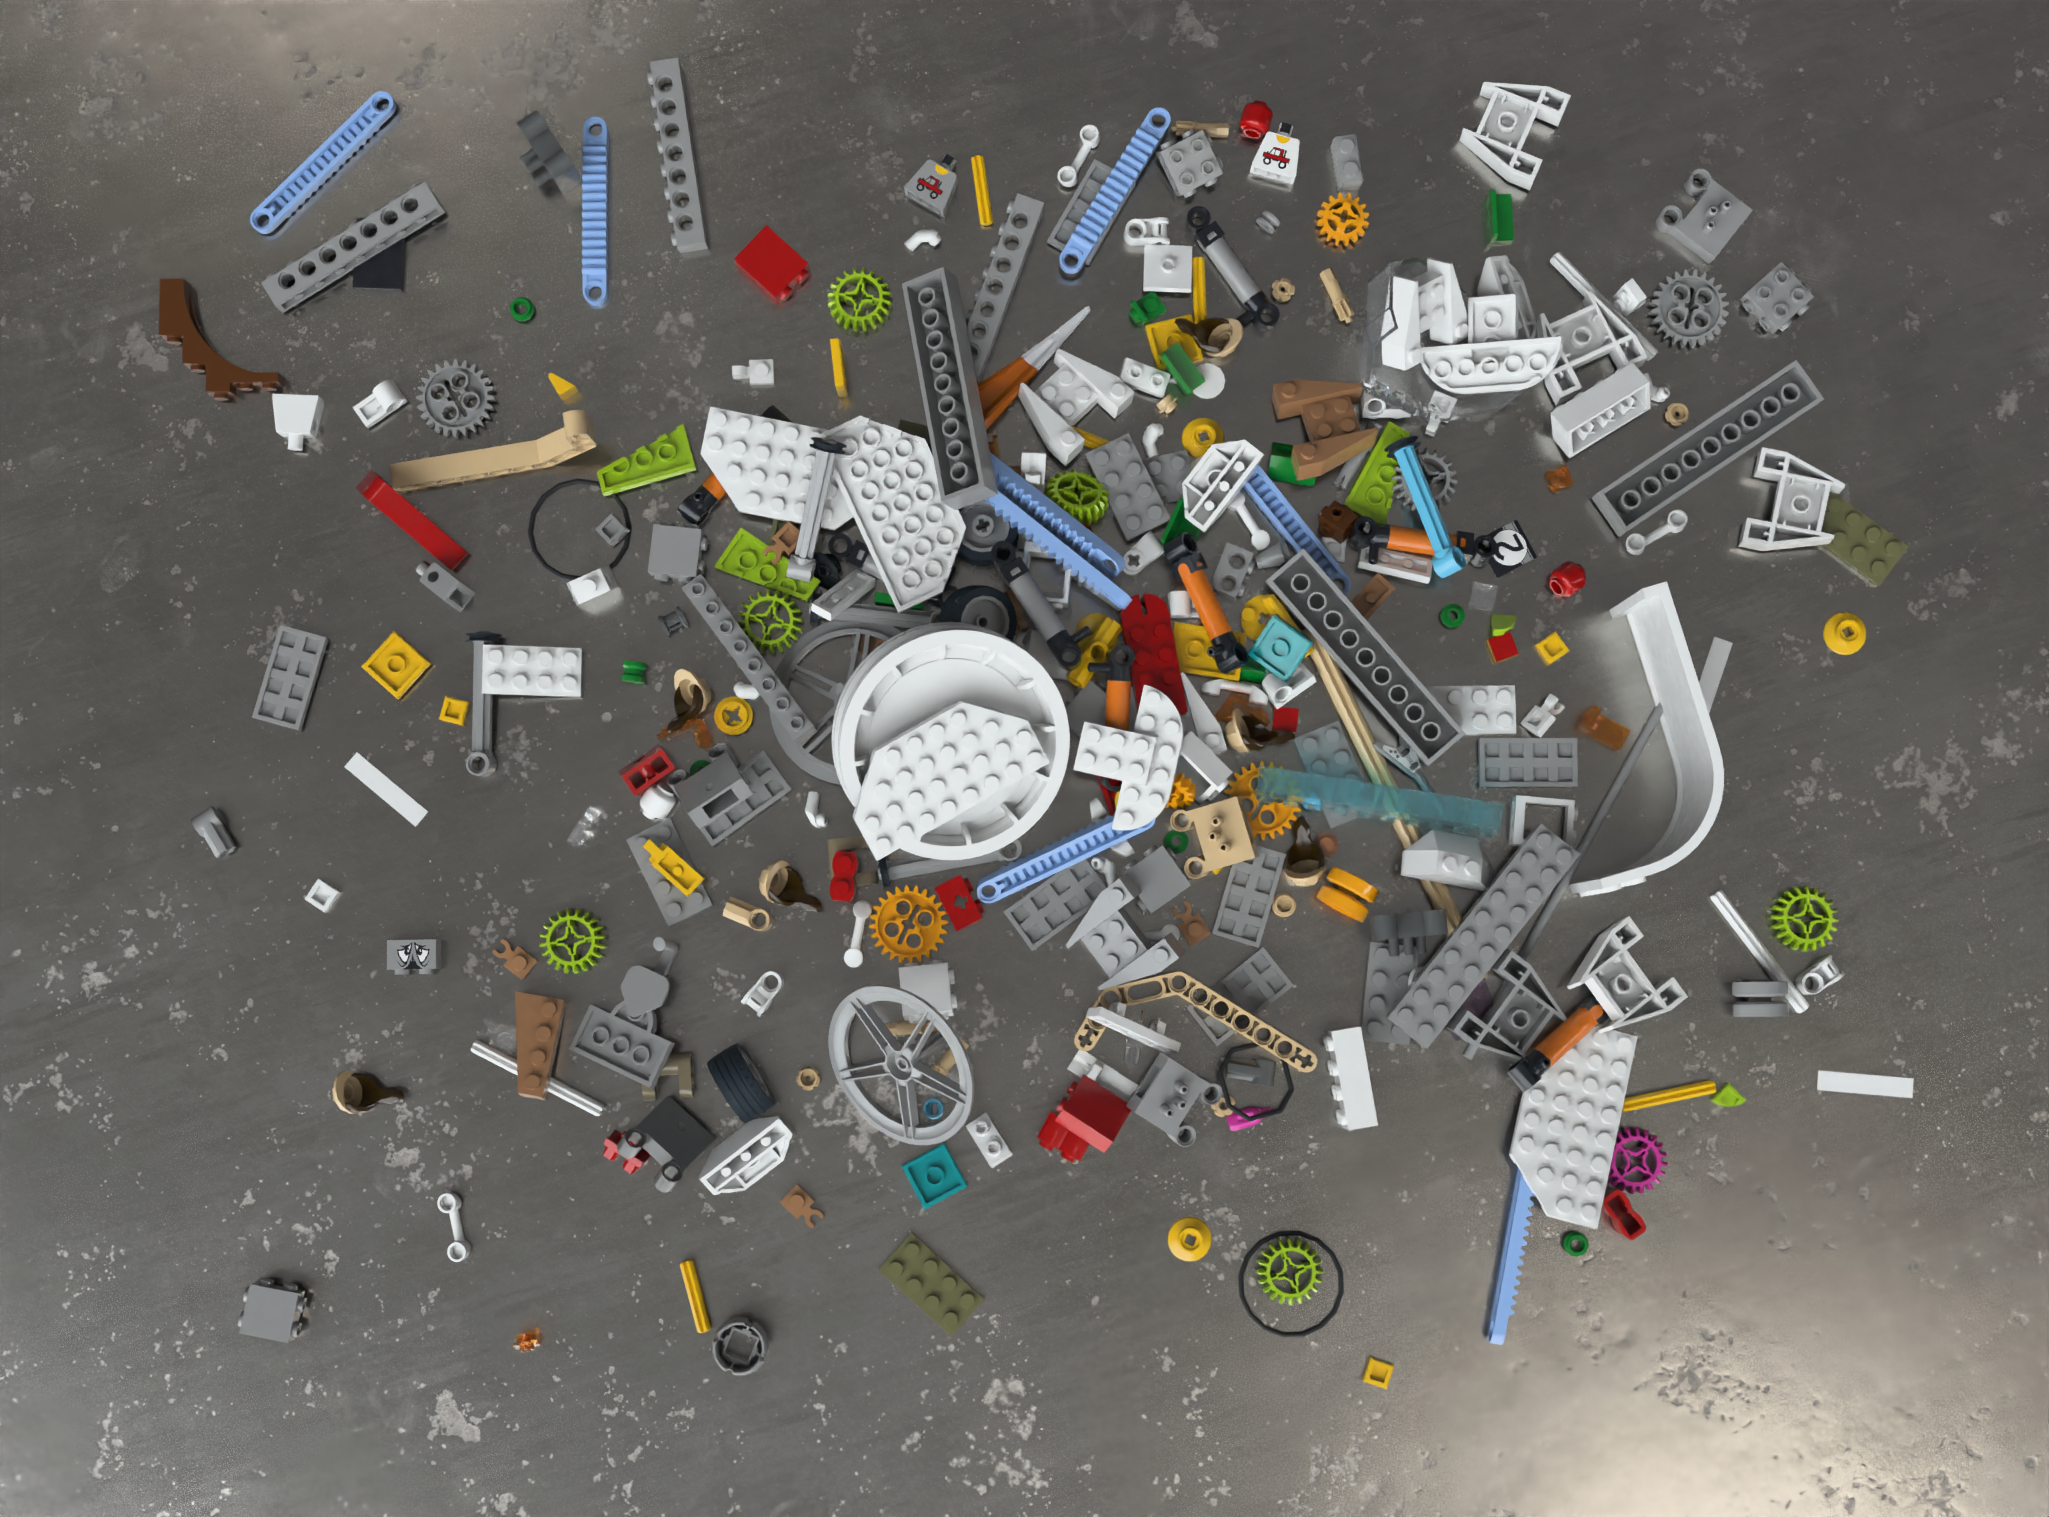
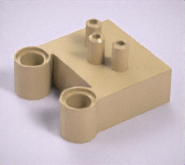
M1236 796L1193 810H1177L1171 815L1170 823L1176 831H1189L1194 826L1196 827L1204 857H1191L1185 862L1184 871L1190 878H1202L1210 871L1259 857L1242 796ZM1181 814H1185L1188 817L1189 822L1186 827H1182L1179 824L1178 819ZM1194 861H1199L1202 864L1203 869L1200 874L1195 873L1192 869Z

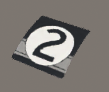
M1517 520L1488 534L1497 543V551L1489 562L1497 578L1537 558Z

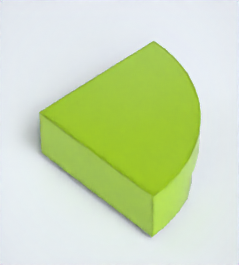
M1492 614V635L1501 636L1506 631L1513 629L1516 615Z
M1726 1082L1710 1099L1713 1103L1724 1107L1738 1106L1746 1101L1729 1082Z

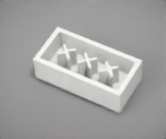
M1633 362L1626 367L1619 368L1608 378L1599 380L1593 387L1585 392L1578 393L1572 400L1557 406L1551 412L1553 440L1569 458L1578 454L1651 409L1650 381Z
M1361 1026L1326 1030L1327 1036H1323L1325 1050L1330 1051L1331 1060L1327 1061L1329 1074L1334 1076L1335 1085H1332V1094L1334 1100H1337L1339 1103V1109L1336 1110L1338 1124H1341L1347 1130L1378 1126Z

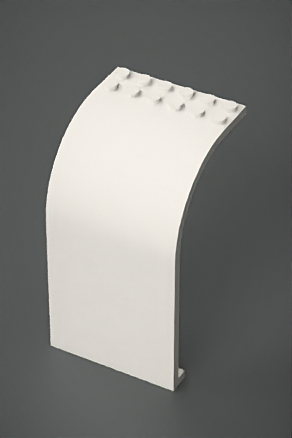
M1667 581L1642 588L1610 609L1612 619L1627 616L1654 705L1657 707L1659 702L1662 705L1663 714L1659 721L1676 774L1677 795L1675 809L1664 835L1644 857L1620 870L1570 884L1572 894L1579 893L1580 897L1608 893L1622 889L1624 886L1645 882V876L1663 871L1677 864L1688 856L1706 837L1721 805L1724 789L1723 759Z

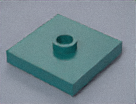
M1274 614L1248 652V655L1280 679L1288 682L1314 644V641Z
M945 1142L901 1166L924 1210L968 1187Z

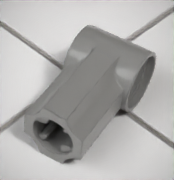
M214 806L191 819L195 830L200 836L205 838L216 858L227 855L236 848L224 827L225 822L222 815Z

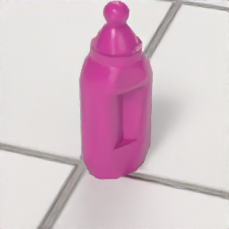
M1256 1106L1241 1109L1248 1116L1273 1110L1272 1107L1266 1109ZM1235 1112L1226 1116L1231 1131H1238L1257 1125L1264 1119L1247 1121Z

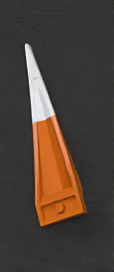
M1089 306L1082 309L1022 356L977 384L986 430L1018 395L1020 384L1022 382L1027 384L1088 315L1091 310Z

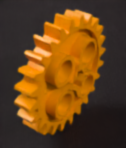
M1263 761L1260 762L1259 768H1256L1253 762L1250 763L1249 771L1244 766L1241 767L1242 775L1234 773L1233 776L1236 781H1229L1230 783L1228 784L1231 790H1224L1223 792L1229 798L1242 796V799H1247L1251 802L1252 809L1246 812L1253 837L1255 838L1257 834H1260L1261 841L1265 840L1266 834H1269V837L1274 839L1275 831L1282 836L1284 834L1283 826L1290 830L1292 827L1288 821H1296L1297 818L1293 813L1301 812V809L1296 807L1295 804L1302 802V799L1295 797V794L1299 793L1301 789H1293L1292 787L1297 780L1290 782L1288 780L1291 773L1281 774L1282 766L1277 770H1273V762L1269 764L1268 768H1265ZM1259 778L1263 781L1264 787L1261 791H1256L1252 788V779ZM1273 782L1274 786L1265 800L1268 805L1264 804L1256 818L1251 820L1250 817L1259 804L1256 797L1260 798L1263 796L1269 783ZM1275 790H1281L1285 794V800L1282 803L1274 801L1272 794ZM1263 811L1272 813L1273 822L1271 824L1262 822L1261 813Z
M905 885L904 892L895 887L896 894L894 895L886 891L887 900L879 897V901L882 903L881 907L873 906L878 913L877 915H870V918L876 920L875 924L869 925V928L876 929L871 938L879 939L875 947L884 946L881 952L882 955L888 951L891 952L890 960H893L897 955L901 964L904 958H908V962L913 963V957H916L921 963L923 954L931 958L929 950L933 949L938 952L939 949L935 944L937 942L944 943V940L940 938V934H948L946 930L942 929V926L949 923L946 920H942L941 917L946 915L947 912L938 910L942 906V902L933 903L936 898L935 894L929 898L926 897L927 889L920 894L918 886H915L913 892L910 891L908 885ZM902 901H906L910 905V911L906 915H900L897 912V905ZM919 905L920 909L912 922L915 928H909L902 944H898V940L905 929V925L902 924L903 921H908L915 906ZM923 912L930 913L932 916V922L928 926H922L919 923L918 918ZM890 923H896L899 927V933L894 937H889L886 934V927ZM912 934H917L921 938V943L917 948H911L907 943L908 937Z

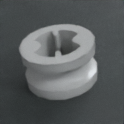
M1266 210L1262 212V217L1256 219L1258 225L1270 234H1273L1275 231L1274 227L1280 225V221Z

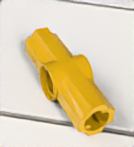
M1103 617L1089 641L1080 647L1082 655L1080 666L1073 671H1069L1065 676L1070 683L1081 689L1086 687L1095 673L1088 671V663H1103L1106 661L1107 650L1113 645L1122 631L1119 623L1108 617ZM1093 647L1096 649L1095 658L1092 656Z

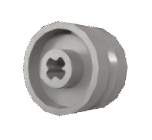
M1748 979V982H1732V995L1735 997H1748V1002H1735L1733 1004V1017L1789 1016V1004L1787 1002L1772 1001V997L1786 996L1788 994V981L1771 982V979Z

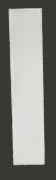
M1717 637L1713 639L1699 681L1708 713L1712 707L1733 644Z
M358 752L344 766L415 827L428 813L426 809Z
M1818 1070L1817 1090L1913 1098L1914 1078Z

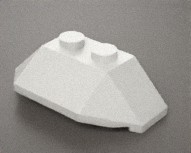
M1506 255L1486 258L1477 288L1478 296L1517 294L1518 340L1534 339L1537 323L1522 277L1515 267L1509 263L1510 260Z
M1245 439L1211 445L1182 483L1185 518L1205 533L1223 514L1252 476L1264 454Z
M1433 829L1402 852V876L1479 891H1485L1492 882L1493 867L1477 838Z
M778 1116L749 1121L711 1151L699 1175V1180L713 1195L746 1190L784 1161L793 1135L792 1132Z

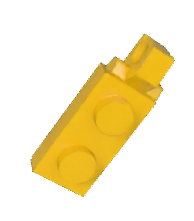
M649 839L643 845L651 854V857L648 859L652 863L651 865L687 897L705 879L664 843L659 847Z

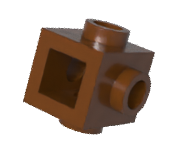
M1334 500L1329 507L1325 506L1318 515V518H1320L1318 529L1326 537H1331L1342 544L1349 537L1358 519V515L1353 513L1348 506Z

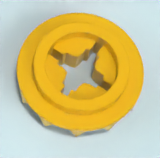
M735 696L727 697L715 709V723L723 733L732 736L743 734L751 726L753 720L752 708L744 699ZM738 710V716L743 721L734 720L728 725L730 717L725 711L735 712Z

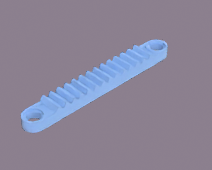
M384 91L373 94L252 212L250 223L253 228L261 234H268L274 231L286 218H290L291 213L297 211L298 206L303 205L305 200L312 196L313 192L318 191L319 186L324 185L325 180L331 178L332 173L337 172L339 166L344 165L354 152H358L359 147L365 145L366 140L371 139L373 133L378 132L380 127L394 114L396 102L392 96ZM381 99L389 101V106L385 110L377 109V103ZM262 215H268L270 219L268 225L264 227L258 226V218Z
M1161 107L1152 109L1137 129L1136 134L1132 137L1131 142L1127 145L1126 150L1122 153L1121 158L1117 161L1116 166L1112 169L1111 174L1107 177L1106 182L1102 185L1101 190L1097 193L1096 198L1092 201L1091 206L1087 209L1086 214L1082 217L1081 222L1077 225L1076 230L1072 233L1071 238L1061 252L1059 264L1064 272L1074 274L1083 267L1169 129L1171 117L1166 109ZM1156 115L1163 116L1165 124L1157 127L1152 123V118ZM1075 255L1078 258V263L1073 267L1067 266L1064 262L1065 257Z
M594 116L588 118L583 125L582 274L584 298L590 305L600 306L608 299L609 131L605 121L600 117ZM594 124H599L602 126V132L596 136L591 135L589 132L590 127ZM593 287L602 289V295L598 299L589 297V291Z
M1258 464L1252 476L1243 486L1247 494L1252 497L1254 503L1263 511L1266 518L1270 520L1271 524L1282 535L1295 554L1304 548L1332 581L1334 579H1341L1344 582L1345 587L1341 592L1346 595L1351 586L1348 576Z
M990 452L996 486L999 492L1106 576L1116 577L1125 568V560L1116 550ZM1108 560H1111L1115 564L1116 568H1113L1108 563Z
M997 490L998 495L985 499L987 503L995 508V515L997 517L1002 515L1003 522L1010 521L1012 529L1018 527V534L1025 533L1027 541L1033 539V546L1040 545L1042 553L1048 551V558L1056 557V564L1063 563V570L1065 571L1071 569L1072 577L1079 575L1078 582L1086 581L1087 589L1094 587L1095 595L1101 593L1123 610L1132 601L1126 592Z
M1115 813L1113 816L1108 815L1104 820H1097L1094 825L1089 824L1086 829L1081 828L1077 833L1072 832L1069 837L1064 836L1060 841L1055 840L1052 845H1045L1041 850L1036 849L1033 854L1028 853L1025 858L1020 857L1016 862L1011 861L1008 866H1001L999 870L981 878L976 884L977 896L984 903L996 902L1148 830L1154 825L1155 819L1138 829L1122 831L1112 829ZM986 885H992L995 887V891L992 894L986 895L982 892V888Z
M1519 1168L1517 1170L1488 1333L1489 1343L1502 1345L1504 1342L1509 1315L1515 1313L1510 1307L1516 1304L1512 1296L1518 1294L1514 1286L1520 1284L1516 1276L1522 1274L1517 1269L1518 1266L1523 1265V1261L1519 1259V1256L1525 1255L1521 1246L1527 1245V1242L1523 1240V1236L1529 1234L1524 1229L1525 1226L1530 1225L1526 1217L1532 1215L1528 1207L1534 1206L1530 1197L1535 1196V1194L1528 1187Z

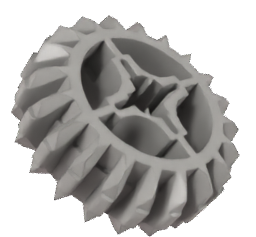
M1416 448L1415 453L1426 479L1430 480L1428 485L1431 492H1433L1432 485L1439 480H1443L1440 494L1434 497L1437 507L1441 509L1444 506L1443 501L1448 503L1451 500L1448 494H1454L1456 491L1451 486L1456 485L1457 480L1450 477L1456 475L1457 472L1456 470H1448L1453 463L1451 461L1446 464L1443 462L1446 458L1445 454L1438 458L1436 457L1438 450L1435 449L1429 455V449L1424 448L1421 455L1420 450ZM1424 463L1433 465L1439 471H1430ZM1395 466L1394 471L1398 475L1392 476L1391 480L1397 481L1399 484H1395L1392 490H1400L1401 492L1397 494L1396 498L1401 499L1404 497L1405 500L1402 505L1405 507L1410 502L1412 503L1411 511H1415L1416 505L1401 468Z

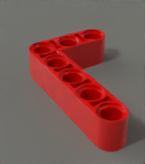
M373 470L356 486V489L368 501L451 571L468 554Z

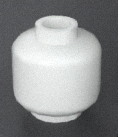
M663 783L650 785L640 799V806L643 809L642 813L651 820L666 818L676 803L673 790Z

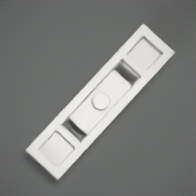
M1022 451L1021 477L1044 494L1046 452ZM1025 533L1019 534L1017 549H1024L1025 541H1027Z
M1112 1002L1109 1010L1103 1007L1088 1008L1086 1017L1161 1052H1179L1181 1043L1164 1036L1166 1023L1160 1020L1151 1021L1149 1028L1144 1027L1124 1017L1127 1005L1121 1002Z
M1078 1050L1067 1068L1081 1078L1083 1075H1086L1127 1103L1134 1090L1136 1091L1139 1086L1086 1051Z

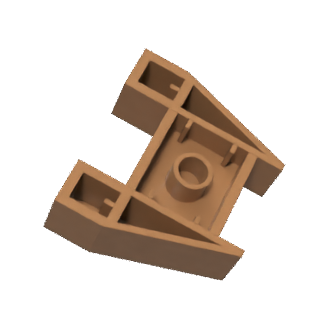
M1299 379L1273 384L1271 400L1277 419L1301 415L1310 441L1293 445L1291 463L1297 481L1321 476L1375 445L1377 428L1361 431L1352 405L1353 403L1360 402L1363 389L1362 384Z

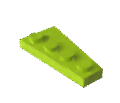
M1390 421L1386 422L1343 502L1344 505L1348 506L1358 516L1369 517L1375 522L1387 524L1386 519L1393 501L1394 491L1392 487L1397 484V481L1391 480L1392 476L1398 475L1394 471V467L1399 466L1397 458H1388L1389 452H1385L1384 449L1400 439L1409 437L1410 434Z
M684 423L676 427V430L661 435L655 442L646 447L643 445L636 449V452L628 457H622L598 470L597 475L602 494L608 496L697 470Z
M743 528L739 529L714 565L715 569L773 590H780L781 593H787L789 596L806 602L812 597L814 589L816 591L821 584V581L814 576L811 583L786 577L789 559L782 555L781 561L774 565L772 561L776 558V553L770 552L767 556H764L763 551L768 545Z

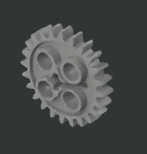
M1685 269L1681 276L1676 271L1673 273L1672 278L1666 276L1664 283L1660 282L1657 285L1659 291L1652 293L1655 300H1651L1649 303L1655 309L1651 310L1649 315L1656 316L1651 324L1660 325L1656 332H1665L1663 340L1670 336L1672 337V345L1679 340L1681 348L1687 342L1693 348L1696 346L1697 341L1703 346L1706 343V339L1708 341L1714 339L1713 333L1718 335L1721 332L1719 326L1723 327L1726 324V321L1722 318L1729 315V312L1723 309L1729 305V302L1722 301L1727 294L1718 292L1722 286L1721 284L1714 287V277L1707 281L1706 272L1698 277L1696 269L1691 275ZM1690 288L1693 289V296L1691 297V301H1690ZM1674 291H1680L1684 299H1677ZM1698 295H1704L1707 303H1701L1698 300ZM1670 315H1678L1680 323L1673 322ZM1694 318L1703 320L1704 327L1697 326ZM1686 319L1688 320V321H1687V327H1688V329H1685V328H1684Z
M454 359L453 366L447 360L444 361V368L436 364L437 371L435 373L430 370L427 371L430 375L429 379L421 378L425 383V387H417L423 393V395L416 396L418 401L423 402L417 406L420 411H425L422 413L421 418L423 420L429 419L426 424L430 428L435 425L434 431L437 433L443 430V434L446 437L450 435L451 431L455 438H458L459 432L468 437L469 429L477 433L476 425L485 427L482 421L483 418L491 419L487 411L495 410L489 404L496 401L494 396L489 395L495 391L493 386H488L492 381L489 377L484 378L486 373L483 370L477 372L478 367L476 364L469 368V363L464 360L461 366L457 359ZM459 378H466L465 385L456 387V382ZM448 380L453 391L458 395V400L467 412L466 417L463 416L460 407L454 402V397L445 385V381ZM438 390H445V394L441 399H435V394ZM472 398H477L476 406L468 408V401ZM451 410H456L455 418L447 420V413Z

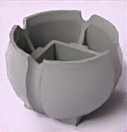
M737 1317L726 1321L716 1331L718 1336L712 1341V1353L717 1365L722 1370H731L733 1375H747L756 1371L764 1363L765 1359L763 1356L768 1354L769 1340L764 1328L758 1322L750 1323L746 1317ZM735 1331L757 1339L749 1359L727 1350Z

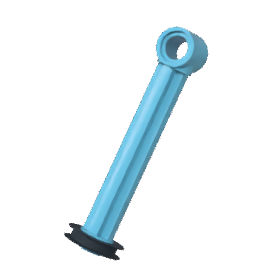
M1418 436L1406 437L1390 444L1384 451L1389 452L1388 458H1397L1435 553L1432 558L1433 568L1438 576L1445 578L1465 568L1466 559L1463 552L1458 547L1453 546L1415 453L1414 449L1421 442H1416Z

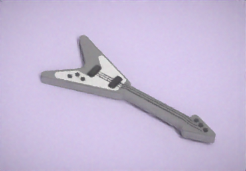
M1400 735L1398 747L1381 742L1372 744L1373 748L1417 781L1439 813L1438 819L1451 829L1457 827L1452 809L1446 808L1422 773L1418 756Z

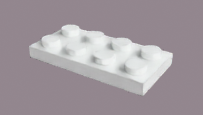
M483 644L481 694L581 697L582 648Z
M1515 685L1424 686L1466 733L1465 735L1516 734Z

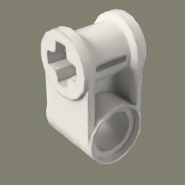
M1164 217L1131 219L1125 227L1124 240L1130 246H1144L1145 244L1169 245L1170 239L1167 237L1169 219ZM1136 228L1141 232V235L1137 237L1132 236L1129 230Z
M1152 531L1146 533L1124 555L1125 568L1123 571L1126 574H1138L1164 553V545ZM1129 558H1130L1131 560H1134V559H1137V560H1138L1136 566H1135V565H1132V566H1129V565H1128V563H1129Z
M1831 954L1823 956L1795 978L1794 985L1801 994H1817L1845 975L1835 965ZM1808 977L1813 982L1810 990L1805 986V981Z
M778 971L764 973L743 997L741 1003L749 1005L757 1012V1016L761 1017L783 988L785 983L784 976ZM770 975H774L778 979V986L775 989L767 986L766 980Z

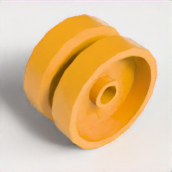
M1331 867L1326 879L1338 889L1327 885L1321 886L1316 898L1340 913L1359 922H1364L1369 910L1358 899L1366 903H1374L1380 892L1360 877L1339 868Z

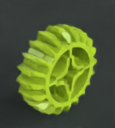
M856 267L852 268L853 274L849 275L848 271L845 270L843 271L844 279L840 276L836 277L839 285H830L834 292H830L827 295L832 300L828 302V307L833 309L830 312L832 317L838 316L836 319L837 324H842L845 321L844 328L846 330L853 325L854 332H858L859 326H862L863 332H867V325L870 324L875 329L876 320L881 324L884 322L881 315L889 316V310L886 308L892 307V301L887 299L892 297V293L886 291L889 288V284L882 283L884 280L882 275L875 278L876 272L874 270L870 271L867 275L865 267L861 269V273H858ZM857 283L855 290L843 293L849 286ZM866 284L871 285L877 290L879 298H874V295L866 292ZM862 291L864 300H861L858 309L856 300L859 299V296H861ZM840 301L854 307V316L842 309ZM877 306L872 313L862 316L865 309Z
M1075 469L1070 473L1067 470H1064L1062 474L1056 473L1053 478H1050L1044 490L1045 496L1086 526H1089L1091 522L1097 523L1099 518H1103L1109 504L1107 498L1109 491L1102 489L1104 484L1099 483L1098 479L1093 477V473L1087 475L1084 473V470L1081 473L1076 472Z
M766 589L765 597H763L761 591H757V596L759 597L757 600L750 595L748 598L752 604L750 606L747 603L742 604L747 612L739 611L738 615L745 618V620H739L737 623L741 627L745 626L742 630L746 635L748 634L747 637L753 641L756 648L760 645V653L764 654L767 647H769L771 655L775 652L774 647H778V650L782 653L784 652L782 644L785 643L787 647L791 648L792 644L789 639L792 638L795 641L799 639L794 634V631L802 632V628L797 626L796 623H802L803 618L795 617L801 613V609H792L797 602L795 600L788 602L790 596L787 593L780 598V590H776L774 596H772L771 590ZM771 603V606H769L765 613L754 614L760 606ZM779 605L787 609L790 623L778 618ZM773 615V619L778 623L771 624L767 628L768 625L763 620H769ZM751 621H755L763 626L762 639L754 635ZM787 630L780 638L769 640L774 631Z
M1807 885L1802 886L1801 890L1796 886L1792 888V892L1789 890L1784 891L1785 898L1778 897L1776 899L1780 906L1774 905L1772 907L1774 911H1777V915L1770 916L1772 920L1777 919V924L1772 925V929L1780 930L1776 937L1781 938L1785 936L1782 944L1788 945L1791 943L1792 950H1797L1800 947L1801 952H1806L1808 947L1811 951L1817 950V945L1820 947L1826 946L1825 940L1833 939L1829 931H1837V928L1832 926V923L1839 922L1838 918L1832 917V913L1838 912L1837 908L1830 909L1829 907L1834 901L1832 899L1825 901L1827 893L1821 892L1818 895V888L1813 887L1810 890ZM1800 899L1797 911L1794 914H1788L1791 905ZM1810 901L1819 908L1821 915L1814 913ZM1808 916V918H1814V920L1805 922L1801 921V919H1795V917ZM1788 922L1795 924L1799 937L1791 931ZM1821 923L1819 931L1809 938L1813 925Z
M567 908L565 916L559 910L557 911L558 920L554 916L549 917V920L553 923L552 926L549 924L543 925L545 929L549 930L548 933H540V937L546 938V942L539 943V946L548 948V950L542 952V956L551 955L547 963L551 965L557 961L555 970H560L564 965V973L567 974L570 972L571 966L574 974L579 973V966L584 971H588L587 962L595 966L597 962L593 959V956L598 958L603 956L597 949L606 948L605 944H599V939H606V935H598V932L603 930L604 927L603 925L594 926L599 920L597 917L589 921L591 916L589 911H586L582 916V909L577 908L573 915L572 908ZM574 920L583 923L589 929L591 935H581L577 930V926H575ZM567 922L564 936L554 939L560 926ZM572 934L578 939H584L574 943L573 948L571 947L572 944L562 943L571 939ZM591 942L588 953L579 959L578 955H580L581 946ZM555 947H566L569 955H571V961L562 958Z
M1287 1237V1245H1284L1282 1239L1279 1238L1277 1239L1278 1248H1275L1270 1243L1268 1246L1272 1252L1269 1254L1265 1250L1262 1251V1254L1267 1257L1266 1261L1263 1259H1258L1257 1261L1258 1264L1264 1266V1268L1256 1270L1257 1274H1264V1277L1259 1278L1258 1282L1259 1284L1267 1283L1262 1289L1264 1293L1269 1292L1271 1289L1273 1290L1269 1296L1270 1299L1274 1300L1279 1295L1278 1302L1283 1304L1285 1297H1287L1288 1304L1293 1305V1298L1296 1297L1298 1303L1302 1304L1303 1299L1301 1295L1305 1294L1308 1299H1311L1312 1296L1308 1290L1310 1288L1314 1292L1319 1290L1313 1283L1314 1281L1317 1283H1322L1323 1281L1320 1277H1316V1274L1324 1273L1323 1268H1316V1265L1322 1263V1259L1317 1258L1313 1260L1318 1252L1314 1249L1308 1253L1311 1246L1308 1242L1301 1248L1302 1240L1297 1238L1295 1245H1292L1291 1237ZM1287 1251L1299 1252L1308 1261L1294 1263L1291 1261ZM1278 1255H1281V1267L1270 1274L1272 1262ZM1287 1262L1292 1268L1296 1267V1270L1293 1271V1280L1288 1274L1284 1276V1272L1287 1271ZM1310 1269L1308 1280L1300 1288L1298 1281L1300 1274ZM1288 1280L1293 1291L1281 1290L1272 1281Z

